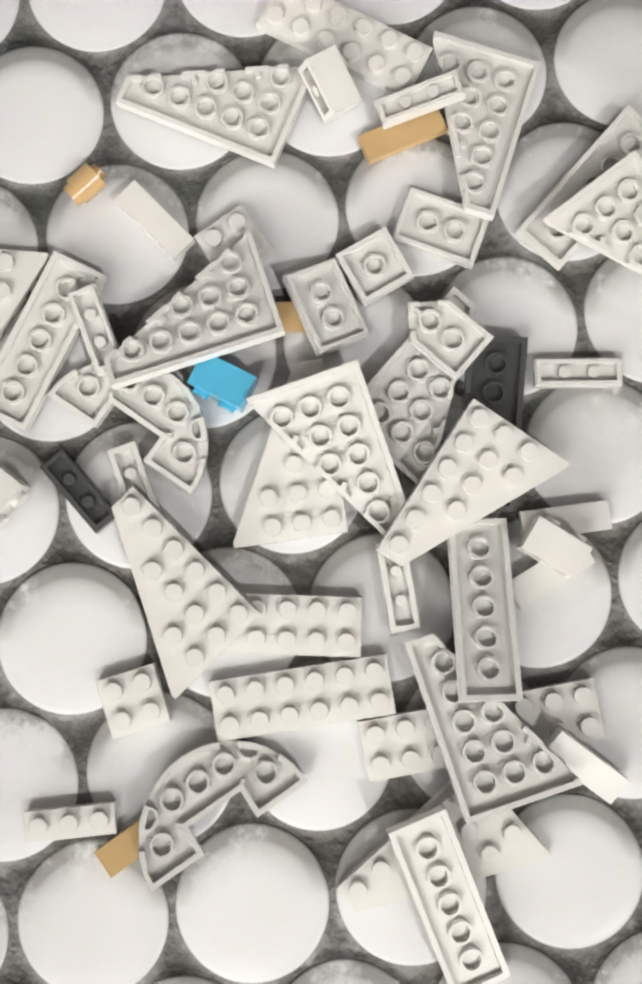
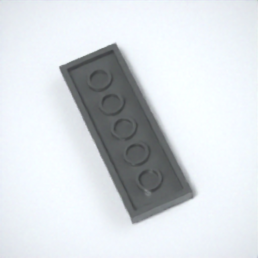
M492 334L494 338L465 371L462 413L470 400L474 398L521 430L528 337ZM516 499L497 509L496 512L514 513Z

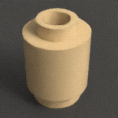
M85 162L66 180L68 184L63 189L80 206L84 202L88 203L106 186L103 180L107 176L95 163L89 166Z

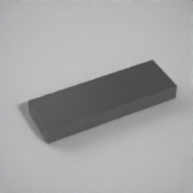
M61 448L40 466L41 470L96 534H99L115 520L111 508L113 505L65 449Z

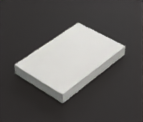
M410 186L392 238L398 245L472 270L489 220L464 213L462 203Z
M335 257L283 275V284L317 357L369 338L371 335Z

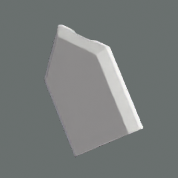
M450 299L407 302L410 344L455 382L494 338L490 332Z

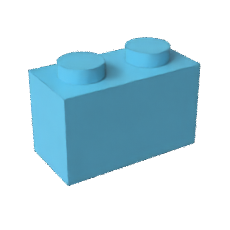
M218 357L197 363L187 381L190 387L193 388L192 393L204 400H208L211 397L219 401L218 406L230 413H234L235 410L243 413L248 403L246 398L252 396L258 384L256 376Z

